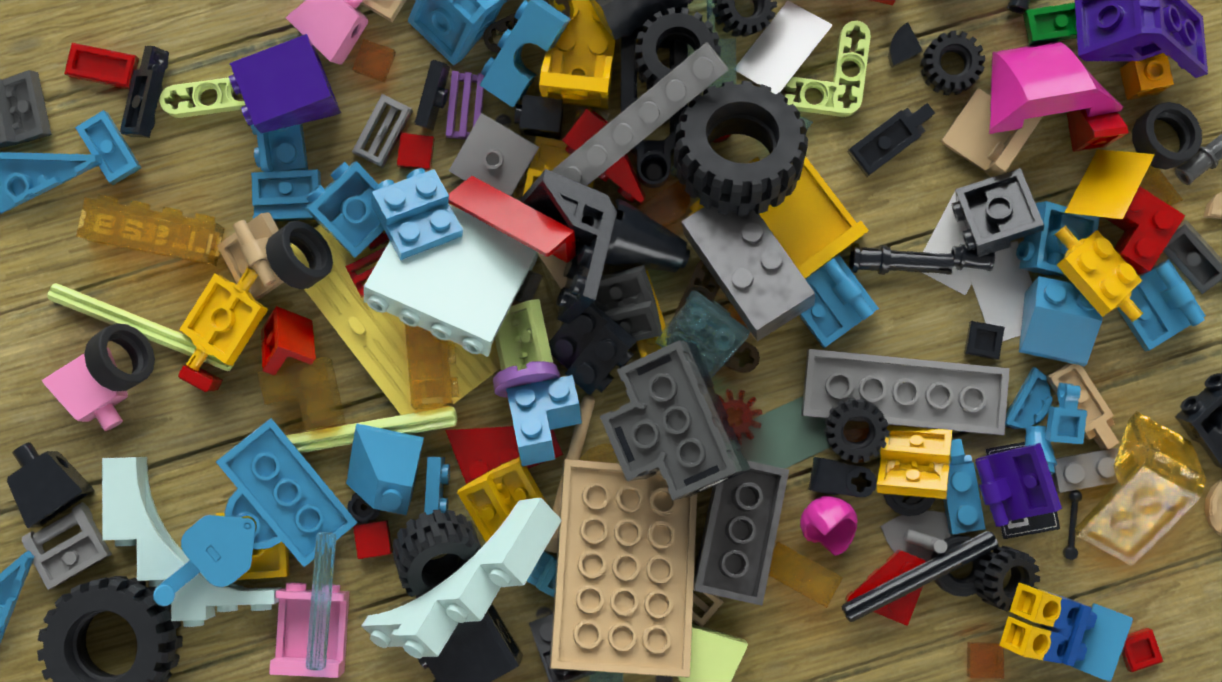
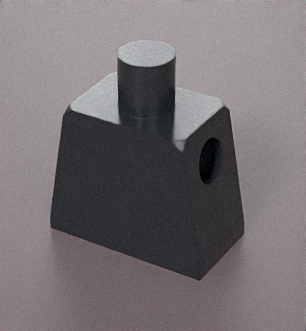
M28 442L12 452L22 468L8 476L7 483L27 528L43 526L94 491L92 486L58 451H47L39 455L32 443Z

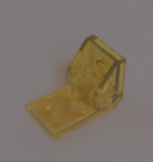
M1138 411L1127 422L1113 466L1118 483L1075 527L1077 537L1131 566L1201 498L1207 481L1192 442Z

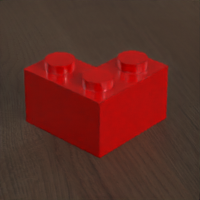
M1139 186L1123 219H1105L1124 230L1114 249L1134 268L1137 275H1141L1151 271L1186 215Z

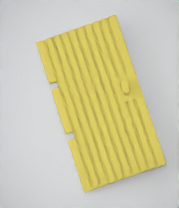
M320 224L314 228L326 240L332 252L333 265L331 272L326 277L304 290L400 415L451 407L501 369L495 340L487 357L482 354H472L466 351L462 345L451 340L444 341L438 339V352L430 355L426 351V338H423L425 355H421L418 350V335L422 332L430 331L426 329L417 330V326H408L399 317L387 312L380 313L371 309L364 302V297L361 298L345 267L386 247L390 240L383 245L377 246L372 251L367 246L354 258ZM294 244L290 245L297 259L309 268V263L302 251ZM377 262L356 271V274L359 275L375 267ZM367 280L361 282L362 285H363V287H364L365 283L367 282ZM431 337L430 342L433 349V338ZM420 362H425L426 375L441 374V381L421 382ZM421 385L427 386V398L443 397V404L423 405Z

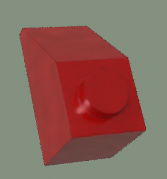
M1085 109L1067 113L1073 152L1105 148L1129 133L1128 126L1118 112L1088 117Z

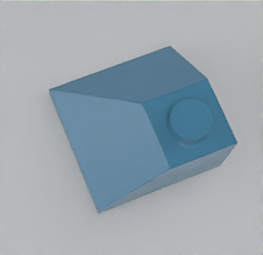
M357 423L346 484L373 509L407 515L414 492L424 437Z

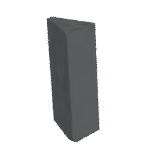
M1187 220L1183 221L1163 252L1203 294L1222 280V258Z

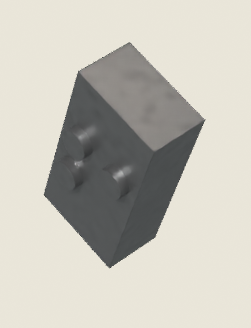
M711 206L710 209L703 207L681 221L685 237L757 341L814 306L815 292L764 220L755 211H749L748 216H737V212L728 211V215L718 213V208Z
M747 461L751 470L712 488L694 575L693 590L763 605L789 470Z

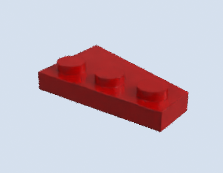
M514 426L445 430L466 484L520 457ZM553 429L550 430L555 458L562 456L563 452ZM544 462L527 465V468L530 469Z

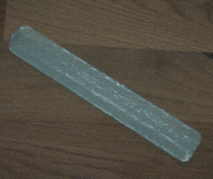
M319 532L316 535L306 668L316 671L323 670L326 667L336 547V534L332 532Z

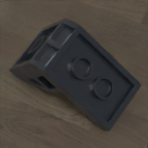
M545 169L521 197L520 202L574 230L576 256L566 264L564 277H567V281L556 301V306L560 307L557 320L570 324L596 300L617 211L608 195Z

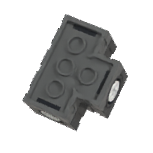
M681 340L617 369L621 381H624L627 388L626 392L630 402L621 406L616 411H610L600 416L626 480L647 479L660 471L663 479L668 484V491L672 500L691 497L751 470L747 459L743 457L742 448L733 427L729 425L728 416L719 395L715 393L714 384L706 365L701 361V354L697 345Z

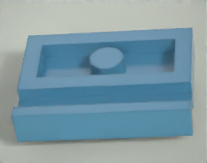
M318 169L251 173L252 205L254 206L253 219L261 213L270 212L274 221L314 220L305 210V207L309 204L305 198L316 187L321 185V173Z

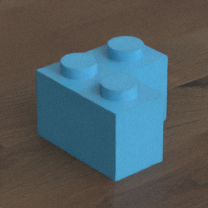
M573 375L506 389L522 466L555 460L550 430L582 424L580 404Z

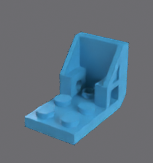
M416 0L407 22L451 64L456 65L463 60L484 35L486 28L495 22L503 4L509 0Z

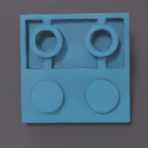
M838 255L805 279L815 292L814 306L799 316L820 345L825 348L862 320L871 316L879 308L841 256Z
M1169 259L1153 267L1150 272L1139 276L1143 281L1132 290L1130 297L1143 312L1138 319L1131 322L1126 314L1119 307L1117 308L1144 351H1150L1190 325L1193 327L1205 320L1204 317L1206 316L1196 302L1189 287L1182 280Z

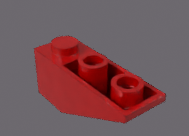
M588 107L562 141L567 145L565 150L571 155L609 122L592 108ZM627 153L598 176L605 182L608 179L620 186L617 191L632 203L635 199L640 203L645 199L646 195Z

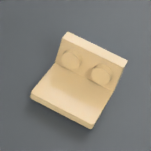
M977 89L951 125L941 143L989 176L995 177L1006 172L1043 116L1024 119L1022 129L989 134L991 96L981 89Z

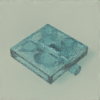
M693 290L686 298L687 302L663 329L661 336L657 337L655 343L662 348L679 340L696 344L701 354V361L706 365L712 378L749 337L750 330L730 316L731 313L717 302H711L698 291Z

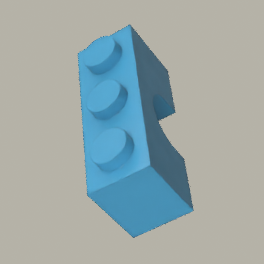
M544 0L523 1L514 16L518 21L513 30L507 29L498 42L497 46L501 48L495 59L491 57L481 71V74L485 77L480 86L512 108L522 101L523 95L526 94L537 76L523 64L521 58L523 46L526 43H533L545 51L551 50L555 47L571 20Z

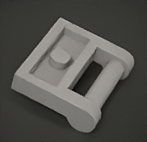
M83 502L73 507L72 512L36 533L31 531L22 537V543L26 551H30L35 556L33 564L48 590L54 589L112 555L93 521V515L89 507ZM79 524L82 532L45 553L43 550L44 543Z

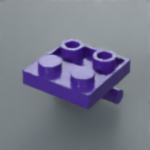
M1041 443L998 452L976 459L975 464L982 483L979 485L985 505L990 507L996 527L1007 525L1012 520L1053 513L1062 509Z

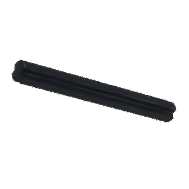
M985 531L844 603L841 606L842 611L849 622H854L997 549L999 546L998 541L992 532Z

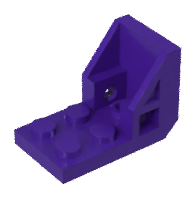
M1075 0L1078 56L1082 60L1141 61L1164 53L1166 56H1170L1178 63L1181 69H1185L1194 78L1208 74L1203 16L1186 0Z

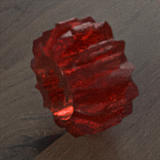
M727 389L725 390L727 402L721 396L719 398L725 411L731 408L732 412L738 409L741 413L738 417L741 423L738 426L732 423L730 427H733L740 445H742L741 433L747 439L752 440L754 435L748 427L761 428L762 424L753 421L752 416L762 415V410H750L749 407L755 404L757 400L755 397H752L744 403V390H739L736 400H734L732 390Z

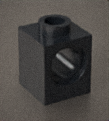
M523 95L522 105L516 104L514 124H519L521 135L560 139L564 111L563 99Z

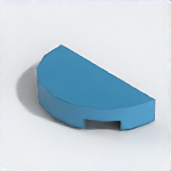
M1032 367L1007 411L1005 427L1011 429L1027 428L1040 423L1048 414L1049 406H1051L1053 399L1050 393V386L1046 381L1047 377L1038 368Z

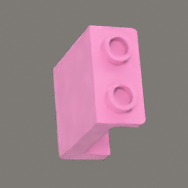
M286 583V588L277 590L275 598H279L275 658L270 660L269 674L339 678L345 671L350 591H340V585L321 584L319 590L306 589V583Z

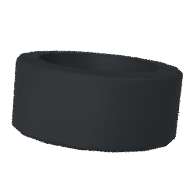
M1165 102L1157 104L1136 120L1132 129V142L1137 153L1155 154L1150 164L1152 167L1166 170L1179 166L1198 152L1202 143V130L1197 118L1189 109L1181 104ZM1156 119L1170 124L1177 132L1180 140V149L1177 153L1167 150L1157 140L1154 133V121Z
M301 221L289 222L268 238L266 254L269 264L276 275L289 286L297 289H308L331 272L333 265L332 252L323 236L309 224ZM290 243L302 251L309 263V268L297 259Z
M116 323L104 328L88 341L84 352L86 367L91 376L101 386L112 391H126L146 380L154 369L155 357L151 344L138 329L128 324ZM108 341L121 345L127 351L132 361V374L119 370L112 363L107 351Z

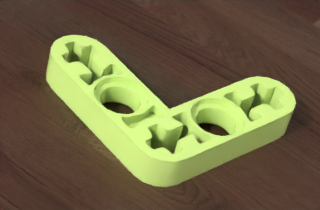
M858 20L848 22L841 30L838 39L833 82L792 77L785 85V91L795 93L797 86L802 88L798 95V102L793 101L796 95H785L788 98V105L794 104L799 111L838 117H849L855 114L860 108L863 99L871 38L870 30L864 22ZM852 30L858 31L857 35L863 39H859L856 44L855 53H843V50L849 52L851 49L852 39L846 37V35H850ZM846 61L855 62L859 67V74L855 77L846 76L842 72V64ZM857 84V87L852 86L849 92V99L854 101V103H851L848 108H843V102L838 101V99L843 97L846 85ZM810 88L818 89L823 96L822 102L817 105L808 103L805 99V91Z

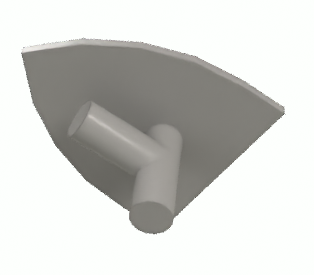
M932 510L916 516L900 515L880 526L888 545L894 553L899 549L927 561L931 559L933 551L944 553L947 550V543L944 539L960 535V533H949L946 513Z

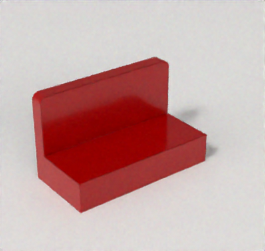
M275 307L261 329L262 371L275 376L287 357L310 365L313 364L316 355L313 321L283 308Z

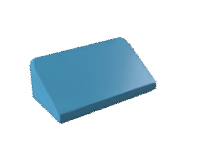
M1093 603L1091 611L1097 615L1094 628L1090 630L1085 629L1082 642L1086 643L1087 652L1083 661H1075L1073 668L1111 682L1133 618Z

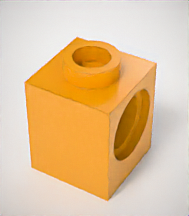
M1164 53L1141 61H1130L1120 68L1127 100L1157 95L1174 85L1168 56Z

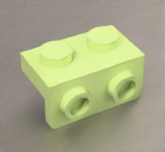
M539 299L528 300L510 307L495 337L501 371L511 366H517L518 370L527 369L526 364L533 361L553 363Z

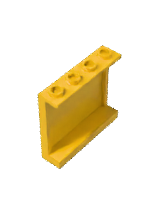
M806 156L800 180L797 181L796 188L792 194L785 196L784 202L777 207H772L770 204L768 211L759 214L805 279L869 231L861 220L857 223ZM756 157L749 163L760 161V159ZM700 199L690 206L689 209L692 212L688 217L704 207L699 204Z

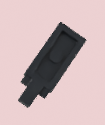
M145 46L140 69L133 71L120 128L121 134L129 137L150 138L151 131L155 126V112L158 99L163 90L162 81L164 73L168 68V51L155 46Z
M928 103L913 114L909 108H906L904 111L900 110L848 149L847 152L865 176L868 177L918 140L926 131L922 124L929 120L935 112Z

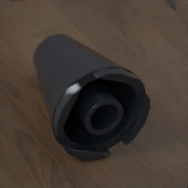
M615 200L617 214L605 264L633 268L644 265L645 269L674 273L679 268H685L690 257V250L687 249V242L626 201Z

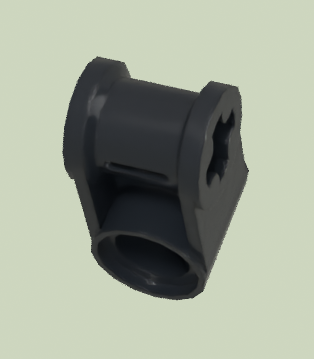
M819 457L813 458L808 490L854 497H867L875 491L877 481L870 469L844 464V462ZM859 473H862V479L867 480V486L861 487L860 491L857 492V486L851 484L852 477L857 478Z

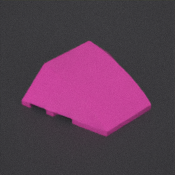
M1049 42L992 53L989 134L1022 129L1024 119L1085 109L1088 117L1122 111L1123 106L1093 77L1072 50L1062 42Z

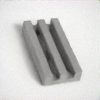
M382 94L352 153L383 168L413 110ZM387 105L391 106L369 151H364V148L373 130L375 129L384 109ZM398 111H402L379 156L376 157L375 155Z

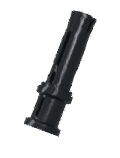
M853 243L849 258V268L852 273H857L858 270L877 271L881 275H885L889 271L951 275L954 267V256L951 253L891 250L887 245H880L879 248L860 247L859 244Z

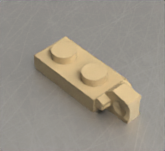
M1067 363L1046 376L1056 395L1059 383L1080 386L1081 392L1078 409L1087 411L1084 434L1087 440L1093 438L1101 450H1109L1120 443L1110 428L1115 425L1112 419L1114 415L1082 366Z

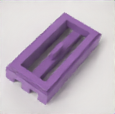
M452 71L446 126L447 138L467 139L470 132H467L472 82L477 83L473 127L482 113L485 89L480 84L485 76L481 73L475 75L471 72H465L464 74L459 73V71ZM459 81H463L464 88L459 131H454Z

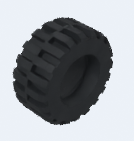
M733 81L722 83L720 88H716L714 85L705 89L703 96L698 94L689 102V107L684 108L681 112L679 124L676 127L674 167L677 168L676 175L682 185L686 184L685 191L691 198L695 199L698 196L700 198V205L707 209H710L711 206L718 208V213L728 215V211L737 212V216H748L749 211H755L756 214L768 211L770 204L772 207H777L784 202L785 196L792 194L796 188L797 181L800 180L808 148V138L806 137L807 128L805 121L802 118L799 119L800 112L794 104H787L788 98L780 92L777 94L772 93V88L761 84V87L753 86L750 81H742V84H734ZM741 134L761 142L770 154L757 162L735 163L719 156L711 148L710 144L725 135Z
M113 576L80 584L72 588L71 593L62 595L55 602L57 608L49 610L43 619L48 624V627L40 629L38 641L43 642V649L37 650L38 661L44 660L46 669L41 672L45 680L51 678L53 682H167L172 676L170 670L178 665L180 656L175 653L176 649L182 647L183 636H176V628L181 627V622L171 621V604L159 606L155 603L153 594L156 587H146V581H137V578L128 579L127 576ZM111 611L119 614L128 621L136 635L137 654L135 661L127 672L120 675L110 674L101 670L91 660L87 651V629L92 619L101 612Z

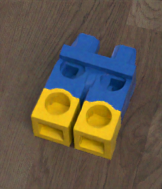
M1018 583L1010 612L1032 622L1039 623L1041 626L1008 616L999 646L1023 657L1063 663L1074 667L1075 661H1083L1085 658L1087 647L1086 643L1082 642L1085 629L1090 630L1094 628L1097 615L1091 611L1092 607L1063 596Z

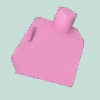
M306 0L286 17L302 35H308L312 44L330 62L340 65L346 60L368 24L367 17L357 9L363 0Z
M107 348L108 356L110 357L112 363L116 366L112 353L109 350V348ZM84 354L42 380L49 391L77 421L89 422L97 418L104 431L111 430L123 422L114 406L128 397L127 391H112L101 386L87 369Z

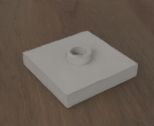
M481 113L450 167L449 172L465 181L469 177L474 176L512 196L537 153L539 146Z

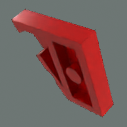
M898 549L886 560L885 564L880 568H876L857 589L848 593L845 600L848 602L927 562V560ZM923 586L873 612L908 626Z

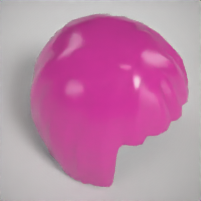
M822 496L813 500L804 509L800 518V528L807 541H812L813 543L820 542L834 556H837L846 551L853 541L857 530V514L846 501L835 496Z

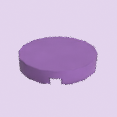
M546 361L529 362L526 364L527 369L518 370L517 366H511L494 376V393L499 397L508 398L507 388L560 378V373L555 364Z

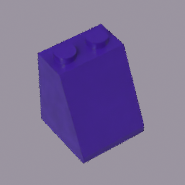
M307 34L230 63L234 73L229 76L230 83L236 95L242 94L246 104L241 107L243 116L248 126L254 124L260 133L311 122L341 113L319 55Z

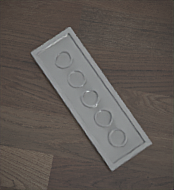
M808 349L801 416L829 418L830 409L838 407V402L842 400L847 402L848 398H855L856 400L861 398L874 404L884 414V418L890 425L1004 435L1010 368ZM859 417L852 418V419L849 420V421L867 422V421L864 420L863 418H859Z

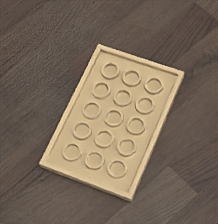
M569 459L563 461L560 519L562 521L559 524L550 669L690 677L697 494L687 498L672 500L668 491V484L663 479L660 471L647 479L627 481L620 464Z

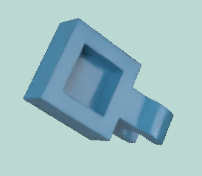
M1059 383L1057 390L1059 407L1049 406L1045 440L1072 444L1084 443L1087 411L1078 409L1081 392L1080 386Z

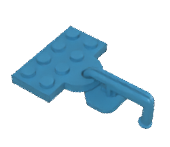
M270 418L215 461L237 487L228 498L224 511L225 516L206 515L185 531L181 539V547L189 561L155 588L153 599L159 606L170 605L174 601L175 592L200 572L210 584L217 587L228 586L250 569L253 549L271 548L280 542H283L301 565L305 567L358 522L273 419ZM243 516L252 517V518L255 520V522H256V528H255V523H254V521H253L251 518H248V517H247V518H241V517H243Z

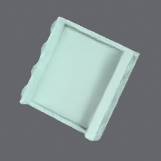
M450 205L463 228L462 237L402 260L399 259L393 245L389 241L364 285V302L377 312H387L399 317L408 326H419L430 331L433 336L440 340H451L462 345L466 351L472 354H482L488 357L492 343L528 271H532L537 261L538 252Z

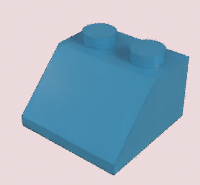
M1038 276L1025 292L1019 352L1086 366L1103 317L1073 283Z

